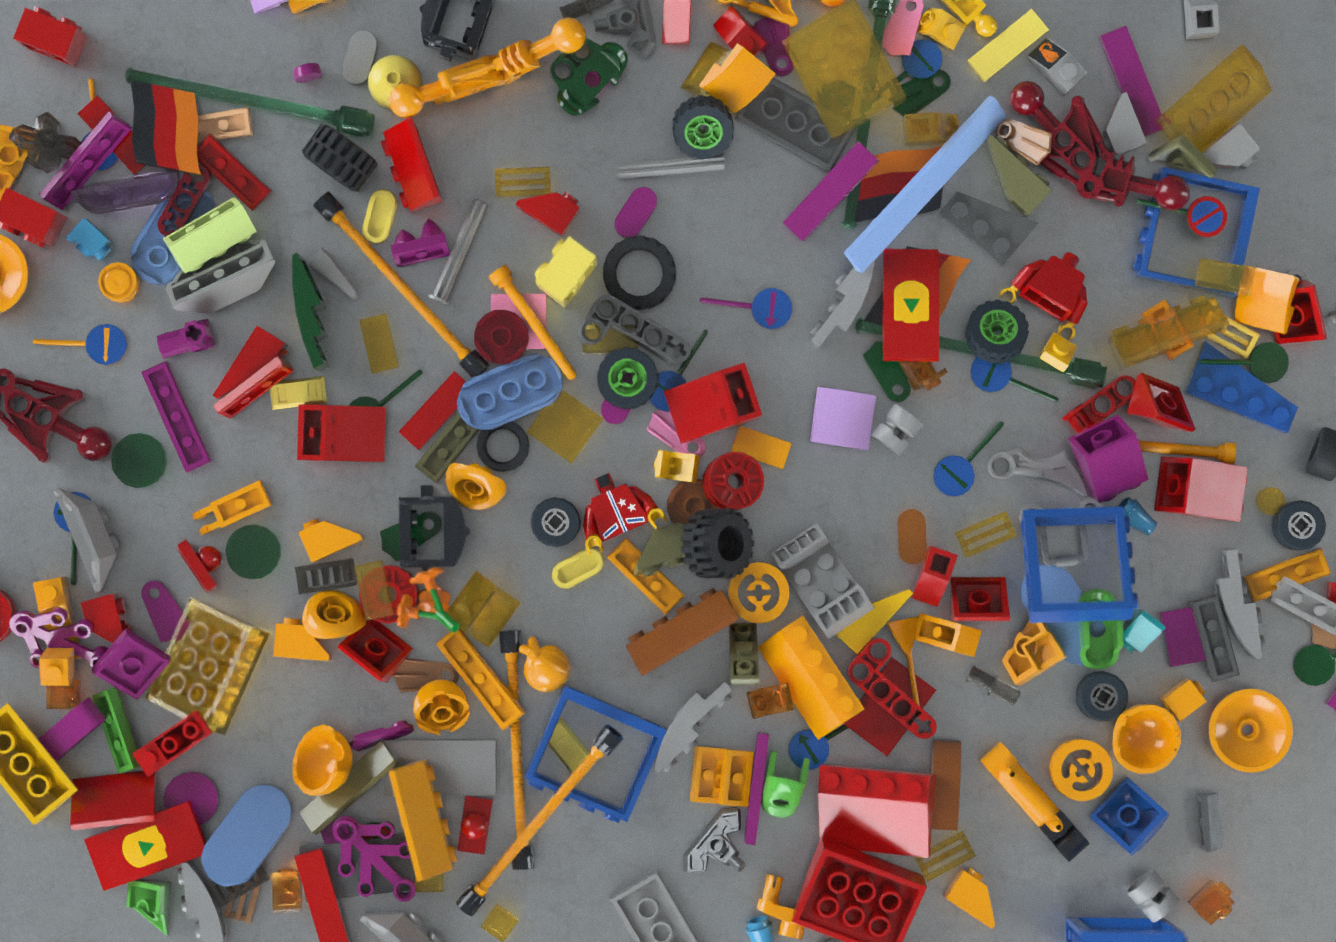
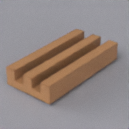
M259 867L255 872L257 877L247 915H243L242 912L251 878L243 883L236 913L232 912L239 885L231 886L223 917L245 921V923L249 924L252 923L265 873L264 868Z

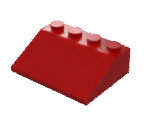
M838 764L820 765L818 785L820 839L824 837L858 851L930 858L936 774Z
M821 837L810 862L791 921L843 942H903L927 889L924 875Z

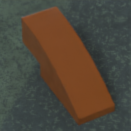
M933 740L931 774H936L932 829L958 831L961 741Z

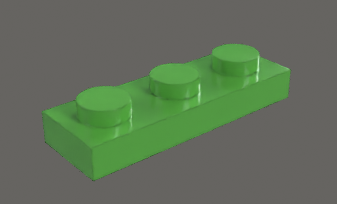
M116 687L92 695L95 705L107 718L102 723V727L118 774L141 767L133 756V753L138 749L132 737L131 726L126 719L122 700L118 695Z

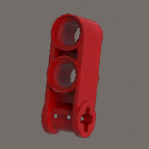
M1128 375L1114 379L1084 403L1079 404L1064 415L1062 420L1067 421L1077 434L1099 424L1131 399L1136 380ZM1120 381H1126L1130 385V393L1127 396H1123L1117 391V385ZM1099 397L1105 398L1108 402V410L1104 413L1099 412L1095 408V401Z

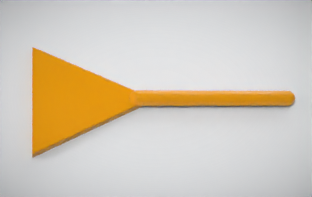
M919 616L887 622V626L907 658L913 701L920 706L911 654Z

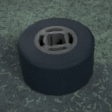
M1104 671L1093 672L1086 675L1078 684L1076 703L1080 711L1088 718L1099 722L1112 721L1125 711L1128 703V690L1124 682L1116 675Z

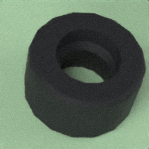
M1323 427L1319 431L1307 460L1306 472L1327 481H1332L1336 477V430Z

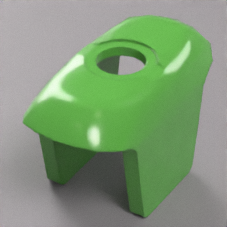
M1093 589L1082 593L1078 602L1116 601L1111 592ZM1123 620L1100 621L1105 626V632L1100 637H1093L1089 632V626L1094 621L1079 622L1080 657L1086 667L1098 670L1113 666L1118 659L1119 651L1124 645Z
M772 751L766 769L761 806L765 812L772 816L780 818L790 817L796 812L802 799L810 759L804 758L798 781L774 777L777 752ZM782 799L787 801L788 804H779L774 800Z

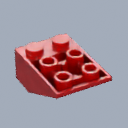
M745 362L664 391L681 444L757 420L762 416Z
M298 405L297 460L385 462L386 407Z

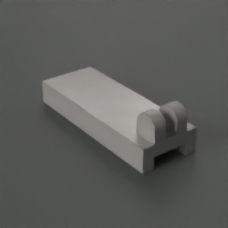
M1282 577L1281 581H1277L1275 585L1277 589L1272 591L1270 595L1272 596L1271 602L1336 635V604L1287 577Z

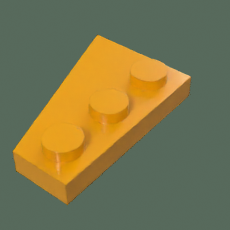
M0 125V199L6 187L11 189L42 135L41 132Z

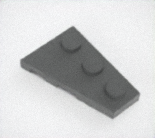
M958 191L939 212L944 219L1001 266L1005 264L1038 224Z

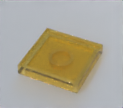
M562 390L559 397L552 404L542 409L527 433L572 464L601 424L603 418Z

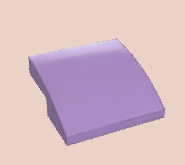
M817 387L810 442L868 450L876 395Z

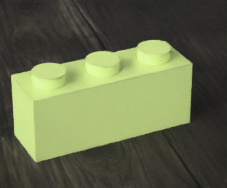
M234 196L164 237L163 240L178 266L184 273L200 269L204 262L211 258L224 255L228 248L236 243L246 242L257 231L243 205Z

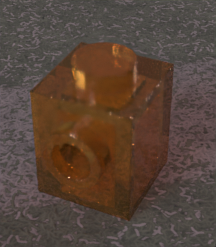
M1211 879L1187 901L1209 925H1212L1218 919L1223 920L1233 910L1231 906L1235 902L1229 897L1233 892L1222 881L1217 884Z

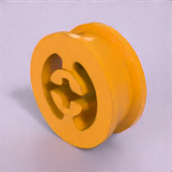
M763 562L750 563L747 568H743L744 572L741 575H736V577L731 579L728 590L729 601L733 610L742 619L752 623H766L777 618L786 608L789 600L788 582L783 573L773 565ZM768 574L773 577L779 587V599L776 605L769 611H765L763 605L769 601L771 595L762 596L761 601H756V596H747L748 600L755 604L756 609L751 612L744 608L738 597L741 581L747 575H753L755 580L749 584L747 590H755L756 585H761L763 590H771L770 586L762 580V576Z
M1072 739L1061 744L1051 756L1049 762L1051 782L1062 795L1077 801L1095 799L1106 791L1112 780V761L1105 749L1095 742L1085 739ZM1080 749L1087 750L1089 756L1087 758L1075 757L1073 759L1080 765L1086 764L1084 771L1088 776L1093 778L1095 763L1098 762L1100 768L1097 781L1091 787L1084 790H1076L1072 787L1074 782H1088L1084 776L1080 774L1075 775L1077 768L1073 763L1069 762L1067 764V776L1063 777L1061 770L1066 756Z

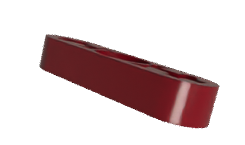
M199 164V169L202 170L201 175L204 177V181H197L193 187L195 190H199L198 193L195 195L191 190L184 188L185 184L191 187L194 182L191 174L184 173L162 212L157 225L159 232L165 237L175 232V230L171 229L167 233V226L164 225L166 221L171 222L175 217V214L170 212L172 208L181 214H185L183 219L178 216L175 220L178 230L188 224L211 182V174L203 165ZM181 194H189L192 198V204L187 209H181L177 205V199Z

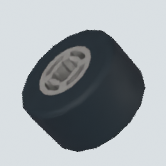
M553 497L545 499L536 506L532 513L531 527L533 534L540 542L547 546L560 547L567 545L575 539L580 531L581 519L578 510L572 503L563 498Z
M1302 500L1292 501L1278 508L1273 516L1272 529L1277 541L1287 549L1305 550L1314 547L1321 541L1325 535L1326 521L1319 507L1313 503Z

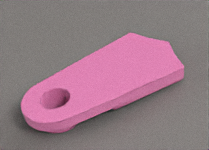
M923 0L899 1L878 41V44L891 56H910L924 9ZM910 2H914L917 5L913 11L906 9L907 4Z
M658 410L652 413L651 421L647 428L648 432L678 453L700 455V458L704 455L706 447L702 438L683 444L680 443L670 411ZM692 442L698 445V451L695 453H691L688 450V445Z

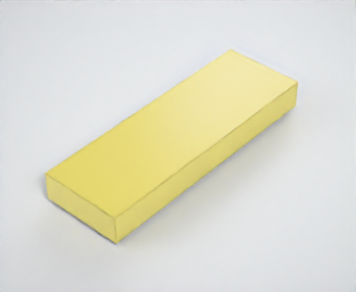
M1030 9L968 59L967 62L985 83L1047 33L1049 29L1034 10Z

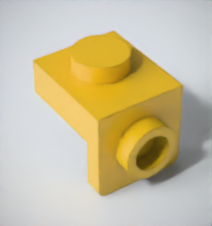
M929 7L921 16L917 32L930 36L947 49L954 50L966 25L943 9Z
M1053 332L1041 350L1040 359L1064 372L1077 349V345Z
M659 450L654 462L655 477L697 483L700 455Z

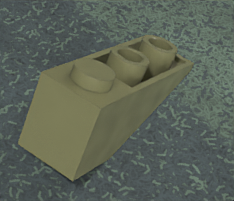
M990 135L985 140L1005 198L1027 218L1052 191L1048 187L1050 182L1040 173L1035 175L1029 170L1028 167L1030 165L1022 156L1018 154L1014 156L1007 150L1009 145L1001 137L996 136L994 138Z

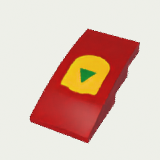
M884 249L882 282L883 361L939 362V249Z
M191 800L156 812L155 821L119 825L84 839L103 891L200 857L206 844Z

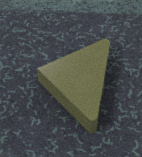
M1184 135L1153 150L1148 156L1151 162L1156 159L1171 163V167L1191 172L1192 169L1201 171L1209 178L1214 177L1218 171Z

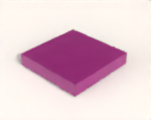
M1191 607L1159 612L1161 623L1166 626L1163 630L1169 667L1206 661Z
M125 629L92 667V673L137 700L171 662V656L128 629Z

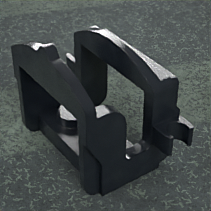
M426 0L425 4L420 6L423 44L426 47L440 51V59L451 62L453 55L469 60L476 59L496 0L475 2L471 16L475 17L472 28H466L463 43L438 35L450 0Z
M421 485V497L399 498L400 567H422L423 572L434 567L455 566L463 552L466 536L470 534V529L465 525L462 510L454 497H433V485ZM443 504L444 560H413V555H418V538H413V527L418 526L417 510H413L412 505Z

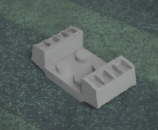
M817 523L770 553L827 639H830L874 609L871 601L861 586L854 580Z

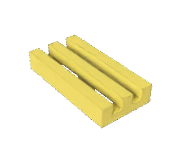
M1210 309L1208 316L1198 331V334L1244 359H1248L1260 337V334L1214 309ZM1216 318L1252 338L1249 342L1212 322V319ZM1208 327L1247 347L1244 351L1207 331Z

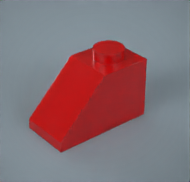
M732 5L713 24V27L732 50L739 44L758 58L771 44Z
M554 192L520 199L515 204L519 210L562 238L580 212V207L576 205L578 200L566 192L563 196Z

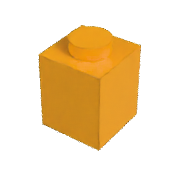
M46 648L39 659L41 685H69L75 676L74 648Z
M1184 678L1159 697L1170 714L1180 722L1207 702L1202 696L1205 694L1202 686L1196 680L1192 682L1187 678Z

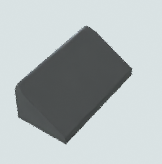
M1217 793L1198 794L1201 848L1206 852H1213L1222 848L1219 796Z

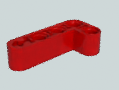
M872 638L849 662L846 671L847 676L920 739L931 738L937 729L936 721L879 671L891 656V646L882 638ZM878 642L882 643L885 646L884 655L880 658H874L871 655L872 645ZM857 664H864L867 667V674L862 679H856L853 676L852 671ZM878 682H885L888 686V692L883 697H877L874 694V686ZM900 700H906L909 704V710L905 715H898L895 712V705ZM916 709L919 711V713L915 714L918 719L923 722L927 719L929 720L927 723L929 730L927 732L921 730L918 733L919 726L913 720H910L909 724L906 723L907 720L913 717Z

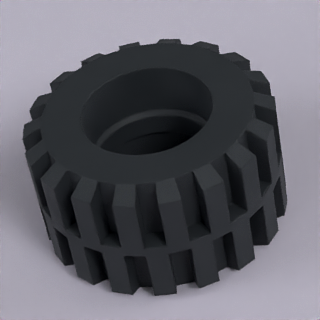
M321 124L302 150L304 157L349 190L359 192L378 165L375 159L365 150L331 126Z
M703 509L695 512V515H691L688 518L689 524L684 525L683 530L685 532L684 535H681V541H683L681 553L685 555L683 558L685 564H689L688 569L691 572H696V576L704 578H734L736 575H741L744 572L743 568H747L750 564L749 558L753 556L752 546H754V540L751 537L753 535L752 529H749V522L747 519H743V514L735 512L734 509Z

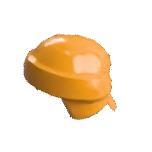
M531 636L527 641L528 645H521L519 647V652L527 656L523 670L526 681L532 688L538 691H555L565 684L570 676L571 667L568 657L557 646L547 645L540 647L535 636Z

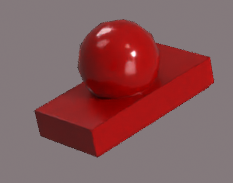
M186 539L179 543L177 551L204 591L209 593L216 589L217 585L209 573L216 571L222 563L220 551L213 546H204L195 553Z
M465 796L457 851L485 855L493 799Z

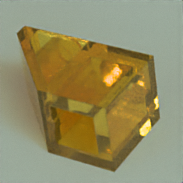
M936 112L905 114L902 119L904 147L944 144L959 129L958 114Z

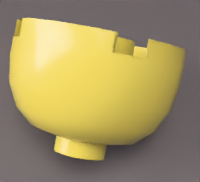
M389 55L379 59L372 66L368 76V89L372 98L381 107L390 111L392 109L388 99L390 92L395 86L402 83H410L417 87L423 86V78L419 68L412 60L401 55Z

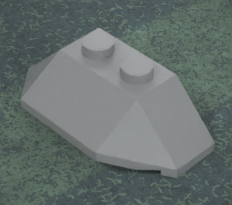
M249 239L244 243H236L231 246L224 255L207 260L196 271L184 273L181 269L174 280L169 282L165 288L174 310L211 314L259 291L274 266L275 260L266 240L256 241Z
M60 488L53 489L95 593H100L117 558L115 549L120 548L114 532L108 534L105 524L109 522L103 507L98 509L96 503Z
M406 911L366 912L360 919L383 942H444L434 931L431 933L427 932L422 927L424 922L413 912L410 915Z

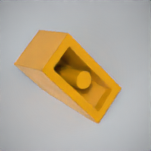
M318 518L303 524L304 530L298 532L311 562H317L365 540L363 534L328 521L319 522Z
M920 613L914 640L975 657L982 630Z
M284 618L283 623H276L273 657L321 661L332 660L331 652L320 639L314 638L306 632L303 624H300V619Z
M971 867L968 871L961 868L943 896L993 929L995 921L988 887L982 881L984 876Z

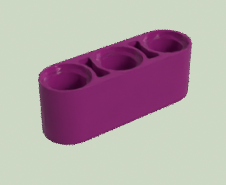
M88 697L38 740L57 762L107 718L91 698Z

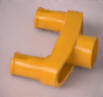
M766 874L762 899L759 898L757 910L781 920L778 931L779 935L802 940L805 927L791 921L795 909L780 906V903H778L784 878Z

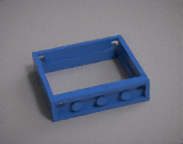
M1162 167L1158 170L1157 174L1153 173L1152 180L1160 181L1169 175L1179 176L1189 186L1242 197L1224 286L1148 270L1160 213L1159 208L1150 206L1145 207L1144 216L1148 217L1147 225L1141 228L1139 243H1142L1141 253L1136 254L1133 270H1137L1135 278L1228 298L1238 296L1260 188ZM1152 197V200L1149 201L1156 202V199Z
M1093 507L1023 510L1021 532L1029 622L1131 620L1134 609H1138V595L1132 592V584H1135V568L1130 567L1129 559L1133 556L1132 542H1127L1126 533L1130 532L1129 517H1124V508ZM1115 524L1123 601L1043 604L1036 526Z
M564 684L524 777L529 780L528 785L535 787V789L543 791L544 787L553 790L554 794L563 785L562 782L536 772L567 699L652 735L621 807L576 788H573L564 799L567 802L570 798L579 801V807L593 813L595 809L605 812L604 817L617 823L620 820L628 822L667 729Z
M1066 917L1065 942H1188V937H1184V932L1165 918L1152 922L1149 918Z

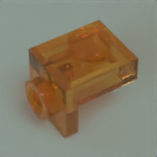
M899 362L915 391L922 387H926L927 390L934 388L942 383L940 377L948 373L946 368L936 372L931 362Z
M788 683L766 686L747 692V699L753 719L794 710Z
M280 869L277 873H270L273 913L302 912V885L298 872L292 869Z

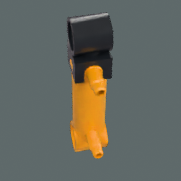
M1001 742L980 759L981 763L998 780L1068 862L1090 844Z

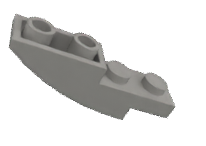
M875 260L863 273L856 271L855 268L850 273L844 270L835 283L839 287L835 292L842 296L843 300L840 301L836 298L827 310L831 314L825 323L819 320L810 333L814 337L810 342L819 348L835 327L843 333L849 328L867 295Z
M1237 549L1221 550L1225 578L1214 579L1224 618L1242 648L1252 658H1263L1262 651H1265L1266 648L1263 635L1259 634L1258 624L1262 623L1261 610L1259 607L1256 608V603H1244V598H1247V586L1245 581H1241L1240 570H1244L1242 554H1238Z
M725 681L705 699L696 691L677 712L667 728L657 753L654 770L657 773L662 769L665 772L669 771L678 762L675 759L682 751L687 754L698 744L696 738L699 734L692 726L697 724L700 727L711 717L708 712L715 705L721 708L731 698L729 692L732 691V688Z
M192 860L181 863L182 868H178V880L180 885L184 884L185 893L184 896H181V907L183 912H187V919L199 918V922L195 923L196 938L201 939V942L227 941L224 917L211 885Z

